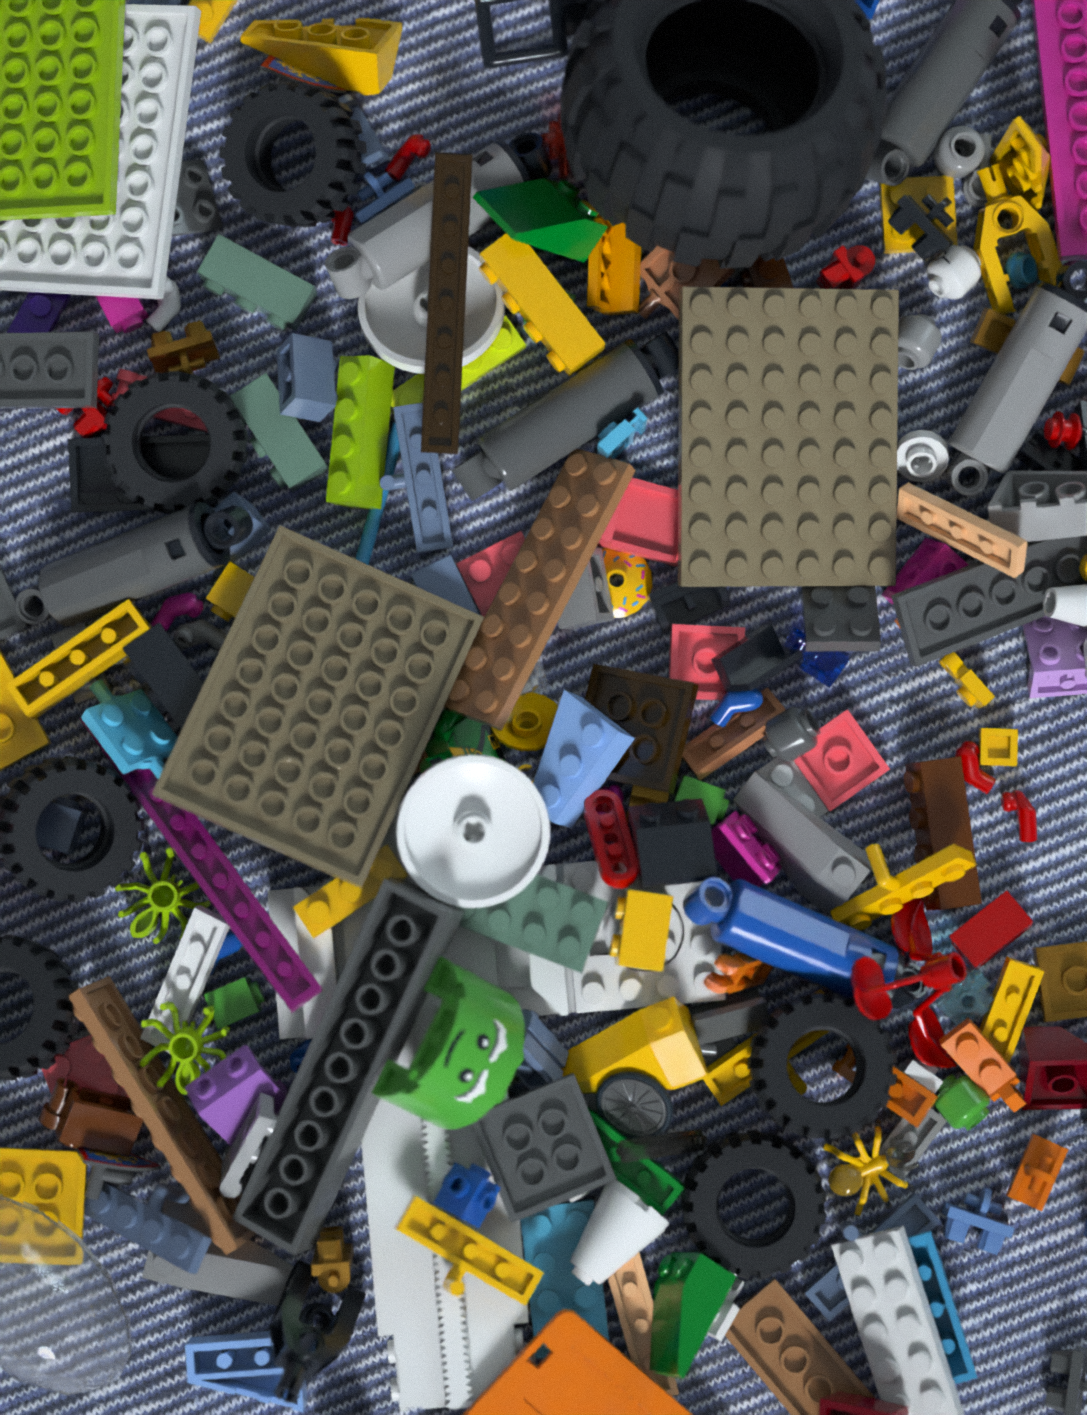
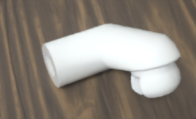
M166 277L163 300L157 299L158 308L146 320L157 332H161L181 308L179 288L175 281L170 280L168 277Z

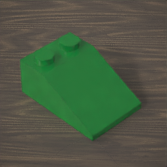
M541 178L477 191L473 196V199L513 240L583 263L608 228L598 217L599 213L591 204L577 196L579 190L563 179L558 183Z
M672 1251L660 1263L657 1271L659 1277L654 1284L649 1370L655 1374L684 1379L737 1276L701 1253Z

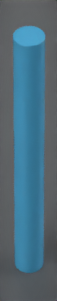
M392 423L387 442L384 476L394 475L400 453L395 423ZM383 490L381 509L368 510L355 558L367 565L370 562L389 490Z

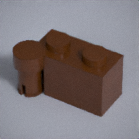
M58 1078L49 1102L45 1103L42 1107L38 1119L40 1123L49 1129L55 1130L58 1141L68 1147L80 1148L83 1146L96 1149L105 1154L129 1156L144 1121L133 1111L131 1099L82 1087L78 1096L79 1085L76 1082L68 1079L66 1086H64L65 1078Z

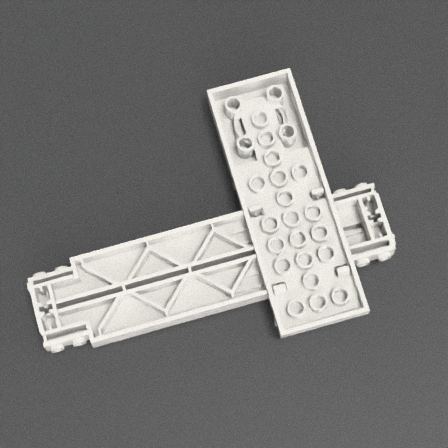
M400 803L380 849L388 844L408 874L405 880L420 887L407 871L399 852L397 820L402 804ZM596 861L541 866L537 873L539 876L609 902L583 973L458 926L444 957L507 991L517 1000L521 1009L532 1010L539 1016L552 1014L563 1016L574 1012L586 1013L648 1007L673 996L683 1004L726 1000L725 993H714L703 984L706 975L712 972L723 975V972L714 965L716 958L721 955L720 943H717L711 937V923L703 926L695 924L688 919L683 909V900L686 894L702 882L642 888L639 876L637 875L636 881L631 886L618 889L610 887L603 882ZM323 886L267 891L270 918L323 990L293 1013H291L276 992L280 1039L313 1038L375 899L313 939L293 909V906ZM624 890L673 896L663 972L614 965L615 957L609 956L612 934L619 933L620 919L614 918L616 900L618 896L624 897ZM430 993L427 994L397 1064L407 1069L409 1068L443 999ZM507 1088L506 1096L501 1102L509 1099V1088ZM380 1098L361 1142L378 1336L393 1335L394 1339L387 1340L389 1363H396L397 1377L390 1379L392 1401H399L400 1411H407L411 1407H422V1409L443 1407L450 1409L468 1408L517 1356V1351H522L524 1348L522 1328H515V1324L529 1323L528 1302L526 1306L520 1304L467 1271L461 1280L465 1286L464 1293L460 1296L450 1294L444 1290L442 1283L453 1263L394 1229L412 1196L415 1195L524 1260L520 1220L511 1223L499 1193L496 1196L494 1207L487 1213L480 1228L434 1204L433 1202L442 1187V1181L445 1175L450 1172L455 1162L467 1169L471 1163H474L490 1172L472 1125L470 1124L458 1129H443ZM491 1174V1176H490V1178H489V1181H491V1182H493V1183L495 1184L494 1179H493L492 1174Z

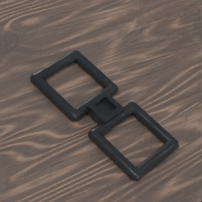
M474 0L483 65L488 69L565 57L568 54L567 36L575 35L582 23L584 14L593 0H548L553 44L496 53L490 5L521 0Z

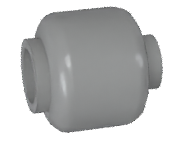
M952 127L942 135L933 150L934 164L941 173L948 177H965L973 172L982 162L985 153L984 141L980 134L971 127Z
M917 314L907 315L899 320L898 366L907 370H915L916 368L927 366L932 361L941 343L942 335L931 317Z

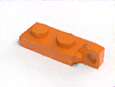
M969 1017L939 1039L941 1046L994 1102L1001 1097L1014 1113L1026 1104L1022 1098L1023 1095L1015 1087L1020 1083V1079L1017 1077L1014 1068Z

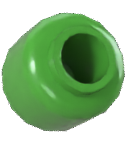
M951 1074L943 1080V1083L938 1088L940 1094L934 1106L954 1129L965 1127L969 1131L990 1113L987 1109L990 1097L968 1075L956 1078Z

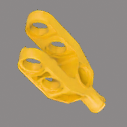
M998 163L977 171L988 203H985V207L978 211L973 251L976 252L981 260V277L992 309L1002 315H1007L1016 310L1013 309V301L1007 285V281H1010L1008 274L1004 275L995 249L998 246V238L1008 237L1023 231L1030 253L1037 264L1039 280L1056 286V275L1062 263L1058 259V250L1049 224L1021 195L1015 197L1012 194L1008 195L1000 171V164ZM1001 210L1007 211L1012 217V226L1009 230L1003 229L998 223L997 218Z

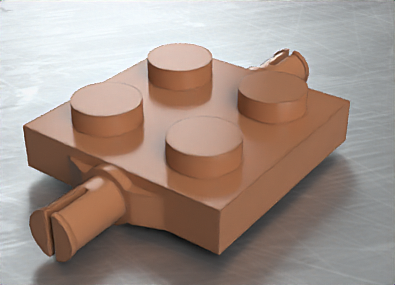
M656 246L641 262L640 276L645 280L650 294L639 304V314L647 319L662 304L668 307L679 320L680 287H720L736 270L734 268L720 269L718 260L702 259L700 265L696 267L674 262V252Z

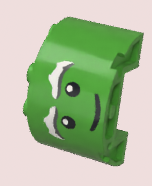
M440 956L423 990L443 999L409 1068L407 1069L388 1059L371 1094L437 1127L458 1129L474 1123L483 1117L495 1104L500 1103L505 1098L507 1088L524 1059L525 1024L521 1007L510 993Z

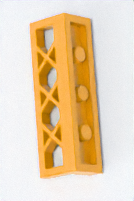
M598 214V217L608 228L589 255L587 307L604 315L639 313L641 246L625 237V224L623 222L612 226L608 220L605 221Z

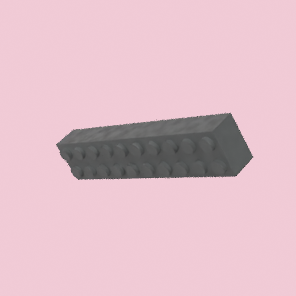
M387 878L383 880L280 1110L275 1128L267 1139L233 1215V1220L293 1255L314 1247L380 1101V1098L372 1095L371 1092L387 1060L389 1059L397 1063L428 994L423 989L439 957H445L463 917L464 910L436 899L422 888L403 878Z

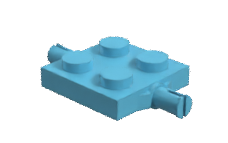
M102 679L95 681L89 689L99 700L100 704L87 708L82 714L81 719L122 774L136 769H150L156 778L159 779L165 767L163 759L170 756L178 737L142 689L122 696H116L111 693Z

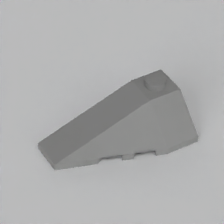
M757 770L754 771L733 800L741 812L747 815L757 828L756 833L763 843H769L778 852L781 858L779 863L782 866V870L799 894L828 916H831L830 910L841 906L849 899L871 871L872 867L865 851Z
M165 1201L162 1212L211 1238L208 1225L203 1217L194 1211L190 1204ZM250 1239L227 1255H225L222 1248L216 1246L211 1240L197 1274L187 1273L148 1251L142 1278L176 1287L277 1306L294 1266Z

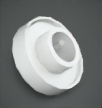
M917 430L901 437L897 443V470L903 477L911 481L926 482L936 479L946 470L949 461V450L946 441L940 435L932 431Z

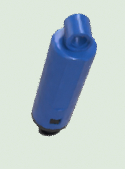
M715 877L707 878L686 894L683 900V909L688 919L702 926L711 923V937L717 943L836 994L844 995V997L850 1000H855V989L851 983L852 965L861 957H870L878 963L883 972L885 984L920 974V966L915 963H905L904 952L900 948L742 879L734 880L728 885L722 879ZM922 981L904 987L887 990L892 1008H904L926 994L929 987L925 986Z

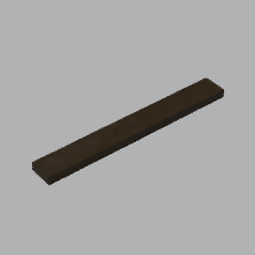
M435 152L421 453L458 455L473 154Z

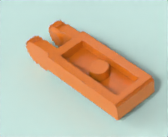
M724 953L719 955L714 962V965H716L718 970L724 972V975L712 972L706 975L703 984L714 993L730 994L764 984L773 966L743 953L732 956Z

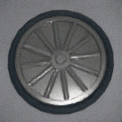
M631 1071L619 1072L605 1079L598 1088L596 1106L600 1117L626 1138L636 1140L651 1139L663 1133L671 1123L673 1117L671 1098L660 1083L650 1076Z

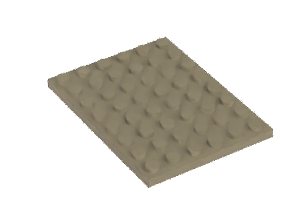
M741 287L679 288V587L896 586L899 290Z
M279 525L156 783L152 796L361 889L484 617Z

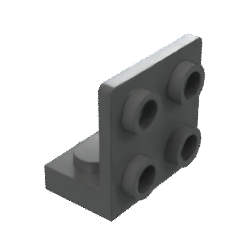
M192 160L181 162L172 236L218 231L222 227V222L204 161Z

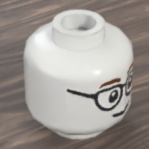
M951 245L945 251H941L927 267L928 284L931 291L941 298L946 297L953 300L962 298L981 277V260L971 248L964 245Z

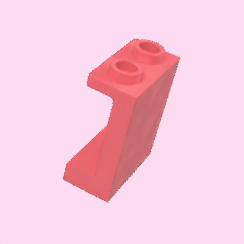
M632 477L598 546L678 567V490Z

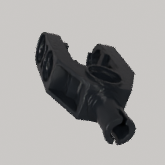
M300 1259L290 1272L269 1325L274 1364L284 1369L279 1384L276 1386L275 1395L281 1400L285 1390H288L284 1400L286 1403L298 1401L304 1379L310 1381L333 1363L348 1345L366 1296V1292L348 1284L346 1287L348 1291L338 1311L330 1321L329 1325L332 1326L330 1335L324 1334L316 1326L300 1322L298 1317L314 1277L312 1276L311 1265Z

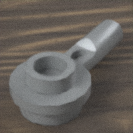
M980 134L985 146L984 158L975 171L968 176L963 185V195L966 201L972 206L979 208L985 207L984 204L988 203L977 171L990 167L992 135Z

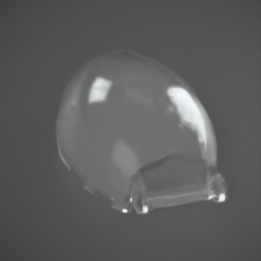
M0 1194V1368L18 1381L66 1396L92 1391L118 1380L131 1356L132 1338L130 1316L127 1310L124 1311L118 1299V1290L111 1275L83 1240L60 1221L56 1223L45 1213L38 1211L39 1207L25 1201L21 1204Z

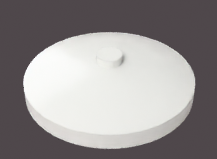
M469 246L462 367L477 359L491 346L499 334L505 314V304L501 299V296L504 294L496 282L490 285L478 269L482 265L479 261L480 253ZM430 261L386 289H378L371 283L369 290L358 297L360 325L373 351L389 364L399 369L424 374Z
M460 755L443 760L426 770L417 778L406 793L397 820L399 852L407 871L414 881L436 899L454 906L466 908L492 906L504 902L521 892L540 870L547 854L550 839L548 812L534 784L513 765L486 755Z

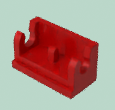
M1006 890L949 935V939L952 941V946L969 965L971 970L976 972L1032 927L1033 921Z

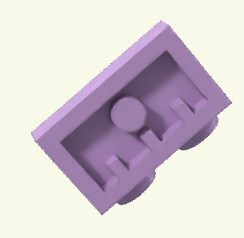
M1047 616L1022 625L1031 663L1027 683L1029 698L1087 694L1083 642H1085L1087 637V628Z

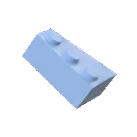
M566 690L563 691L533 784L545 803L549 820L555 824L572 828L584 811L585 799L600 789L635 738L585 699Z
M270 1331L191 1337L185 1344L187 1382L189 1384L233 1395L239 1394L258 1399L257 1401L268 1404L271 1402L283 1405L300 1412L305 1411L308 1404L305 1379L298 1401L294 1403L284 1402L288 1390H285L281 1400L275 1395L276 1386L279 1384L284 1369L274 1364Z

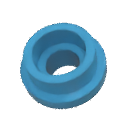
M1014 252L1009 256L1005 265V274H1008L1009 282L1014 288H1025L1036 280L1037 264L1032 255Z

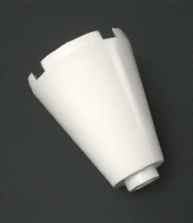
M617 1180L605 1184L571 1257L570 1262L575 1266L571 1273L587 1286H590L593 1281L600 1285L661 1235L669 1223L651 1206L648 1207L640 1200L639 1196Z

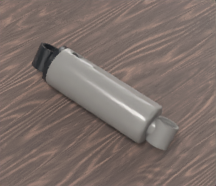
M534 132L523 133L512 139L509 144L499 139L473 155L469 236L494 221L473 199L477 191L549 177L552 172V165L543 139L539 134ZM434 180L351 231L347 236L349 247L339 248L328 255L325 260V267L339 297L343 299L360 297L369 290L371 283L378 289H386L430 261Z
M1072 260L1064 263L1058 269L1056 286L1039 280L952 434L949 443L952 447L961 451V453L948 464L945 473L949 486L960 494L972 496L980 493L986 487L989 468L1000 473H1005L1008 470L1087 331V303L1084 302L1087 298L1086 261ZM1081 269L1085 273L1086 281L1080 289L1075 290L1070 283V277L1075 270ZM967 466H972L975 471L973 481L967 485H961L958 480L959 472Z

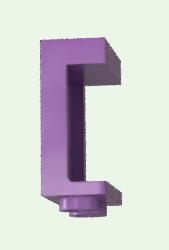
M247 1045L236 1050L185 1087L197 1113L230 1146L260 1092L274 1097L273 1113L277 1114V1117L289 1092L286 1085L280 1079L275 1081L258 1063L252 1050Z

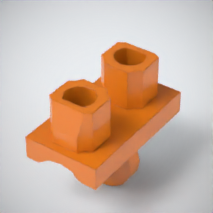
M1032 1133L1006 1196L1042 1211L1069 1149Z

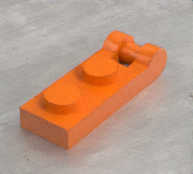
M847 1044L846 1048L848 1051L841 1061L836 1060L831 1069L853 1083L856 1073L853 1068L856 1065L852 1048ZM893 1066V1074H897L896 1083L894 1086H890L888 1094L891 1098L886 1107L918 1128L938 1099V1096Z

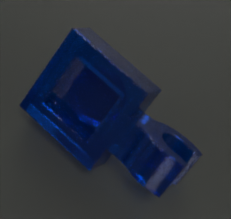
M796 627L793 628L784 643V646L789 650L800 649L804 660L799 668L829 688L852 656L846 651H805L804 632Z

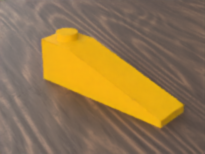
M356 18V25H334V19H322V23L302 26L301 21L297 19L254 20L240 37L241 43L272 55L340 88L358 91L362 95L369 96L380 94L392 79L402 33V22Z
M1018 116L1012 121L991 155L990 164L995 165L999 163L1005 186L1013 197L1021 195L1038 212L1043 203L1050 166V154L1047 151L1045 138L1039 133L1035 134L1022 117Z
M674 996L636 1011L567 1050L569 1052L565 1067L561 1068L563 1071L562 1077L574 1073L582 1094L597 1093L599 1086L605 1079L619 1072L631 1071L650 1076L659 1082L665 1090H676L709 1077L689 1008Z

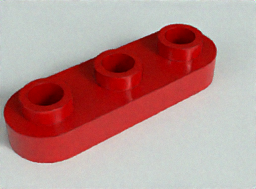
M596 790L585 799L584 817L599 873L603 882L608 886L618 889L626 888L636 881L639 863L622 802L612 791ZM611 841V842H614V843H612V844H607V843H605V842Z

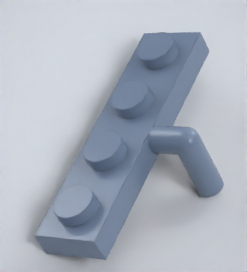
M423 402L393 407L404 473L383 476L379 482L380 487L386 491L406 488L417 553L451 548L453 543L439 456L436 453H421Z
M104 1181L99 1199L88 1198L85 1204L86 1216L187 1273L197 1274L212 1240L210 1237L161 1211L166 1200L185 1204L190 1196L184 1188L159 1183L155 1186L149 1202L146 1203L112 1183Z
M913 1192L867 1234L904 1226L906 1235L909 1237L930 1231L941 1221L918 1195ZM844 1221L840 1224V1232L847 1240L853 1241L858 1236H862L861 1232L852 1222ZM837 1262L803 1291L829 1322L850 1304Z

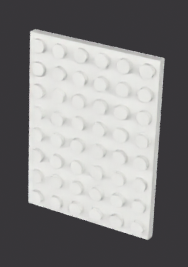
M125 4L116 215L0 221V290L163 300L201 10L196 6Z

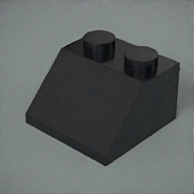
M702 798L628 806V827L639 863L638 876L642 888L703 882L707 878H717L711 825Z

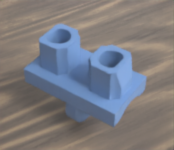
M368 171L363 175L367 186L359 190L357 195L362 202L372 195L376 199L356 211L353 215L354 219L358 224L366 223L383 212L382 209L391 203L396 204L412 194V189L415 188L414 183L410 178L404 179L384 193L382 188L392 182L388 173L386 172L375 179Z
M985 1187L982 1188L979 1196L969 1193L965 1195L963 1203L975 1207L974 1211L947 1202L944 1203L942 1213L946 1216L943 1230L945 1238L964 1243L970 1225L981 1228L976 1247L995 1255L998 1254L1005 1237L1012 1238L1015 1228L1009 1226V1223L986 1216L987 1212L1000 1215L1003 1205L991 1201L992 1190Z

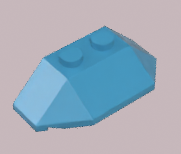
M931 1230L909 1236L907 1238L954 1383L958 1384L975 1379L977 1374L965 1331Z

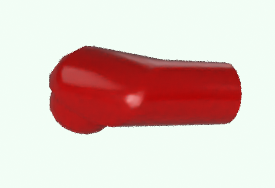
M422 134L410 135L395 153L384 172H387L391 179L399 182L416 156L420 159L428 156L431 150L430 141L424 139Z
M350 206L343 212L333 210L335 218L331 220L334 225L330 241L336 245H348L347 236L351 232L354 213Z
M965 741L955 753V757L961 756L964 781L983 793L988 794L996 779L980 769L978 759L979 746L973 741Z
M1013 789V792H1004L1001 795V806L1006 812L1015 810L1018 816L1019 841H1036L1037 817L1035 808L1022 791Z

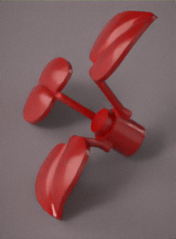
M914 898L903 904L901 910L892 914L891 928L895 942L901 950L909 951L912 960L926 961L920 969V974L885 984L884 975L878 963L870 957H861L852 965L851 983L855 989L854 996L858 1008L866 1017L872 1020H880L890 1014L892 1003L887 990L922 981L927 987L937 989L913 1010L912 1013L915 1019L909 1022L908 1034L913 1051L922 1063L932 1067L952 1068L957 1065L940 1044L939 1039L944 1036V1033L935 1013L928 1006L944 992L951 991L952 984L965 980L967 975L966 965L963 958L957 952L942 955L941 952L932 954V937L924 912V903L921 898Z

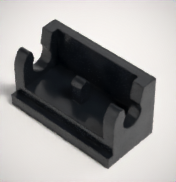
M1041 427L1038 428L1016 456L1017 459L1033 471H1086L1082 470L1081 460L1061 444L1057 448H1052L1048 440L1045 439L1044 429Z
M678 581L647 596L662 634L670 632L671 624L686 625L730 606V598L725 587H679Z

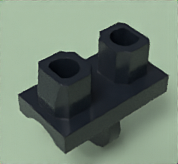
M905 194L897 201L900 206L891 215L888 223L900 235H903L911 226L917 223L925 233L911 247L923 260L936 254L940 249L945 251L954 242L934 220L938 219L945 228L954 221L945 211L952 204V201L946 197L938 203L928 194L921 201L930 210L927 214L910 195Z

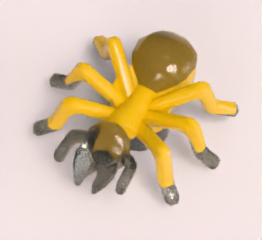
M881 1119L875 1120L872 1156L867 1154L857 1132L850 1134L859 1151V1154L850 1156L828 1143H823L822 1145L824 1150L848 1162V1164L835 1166L829 1173L828 1182L831 1190L840 1196H852L862 1187L854 1212L855 1216L858 1217L862 1214L863 1207L867 1201L869 1187L872 1184H875L887 1209L892 1208V1203L880 1181L879 1174L898 1187L908 1191L913 1190L912 1184L888 1172V1166L900 1168L905 1172L919 1167L918 1162L908 1166L903 1165V1163L910 1162L915 1156L914 1150L903 1152L911 1145L910 1142L903 1141L894 1146L895 1142L905 1136L903 1132L892 1137L885 1154L879 1155L882 1138Z

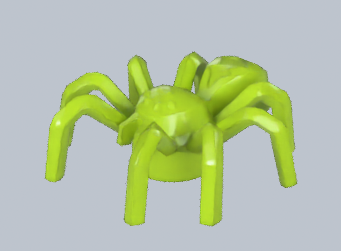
M170 847L166 849V861L159 881L152 871L147 853L141 852L139 856L143 862L145 873L152 884L151 887L139 882L120 883L115 887L117 892L139 890L148 893V896L118 912V916L123 918L150 903V906L139 913L130 925L132 937L142 938L151 934L158 924L159 912H162L161 927L158 935L153 939L154 944H158L165 937L169 925V912H172L181 923L182 932L179 937L181 940L188 920L179 910L178 905L189 909H194L198 905L208 908L211 905L209 900L195 903L181 898V896L199 889L200 886L197 882L179 889L183 881L179 880L175 883L176 875L173 874L170 880H167L174 859V852Z
M167 1001L161 1003L160 1009H169L171 1011L175 1033H171L162 1022L155 1018L143 1020L141 1022L142 1027H156L170 1042L158 1044L141 1059L140 1066L145 1067L160 1052L169 1050L172 1058L165 1073L157 1081V1086L163 1087L172 1076L177 1062H181L176 1072L175 1082L177 1090L181 1094L186 1095L185 1087L201 1075L197 1062L204 1068L205 1072L211 1069V1066L201 1056V1053L216 1055L221 1061L227 1058L221 1049L204 1047V1044L223 1038L230 1032V1028L225 1026L218 1032L205 1037L201 1036L213 1019L214 1006H208L203 1009L206 1016L197 1029L195 1021H192L189 1026L187 1020L182 1021V1028H180L178 1009L173 1002Z

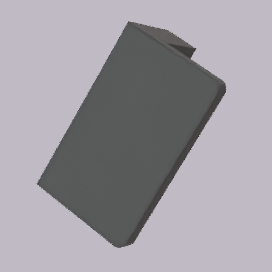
M757 989L725 998L726 1000L712 1001L689 1007L699 1045L760 1030L759 1025L765 1017H768L765 997H760Z

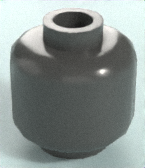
M790 707L766 722V737L763 738V743L773 757L779 755L783 760L791 762L817 746V735L820 734V728L813 715L807 709L800 710L797 707Z

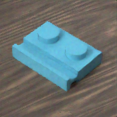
M637 407L633 411L630 422L624 419L619 425L614 421L610 423L598 435L600 439L597 442V454L605 456L607 459H615L633 443L635 432L638 431L640 434L645 432L648 418Z

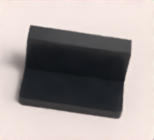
M769 624L756 629L711 660L725 691L734 692L750 691L757 688L803 657L800 649L783 650L773 625Z

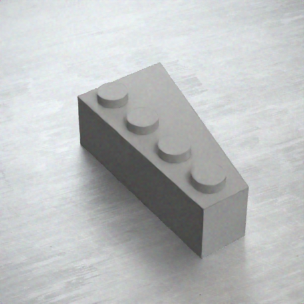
M1007 471L988 505L990 523L1028 542L1087 536V471Z

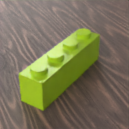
M370 355L340 356L338 399L334 412L326 502L349 509H381L383 489L380 487L379 482L385 473L395 366Z

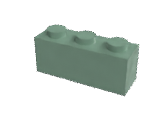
M220 234L217 235L197 271L201 280L204 281L202 286L218 296H222L223 292L236 298L234 301L235 305L251 314L254 313L255 309L268 316L266 321L282 331H285L287 327L297 331L317 296L314 285Z
M267 373L230 396L236 408L241 411L244 418L242 420L243 425H248L254 434V437L249 441L260 458L267 455L275 466L269 472L280 489L287 485L293 494L329 470L295 417L280 415L279 392Z

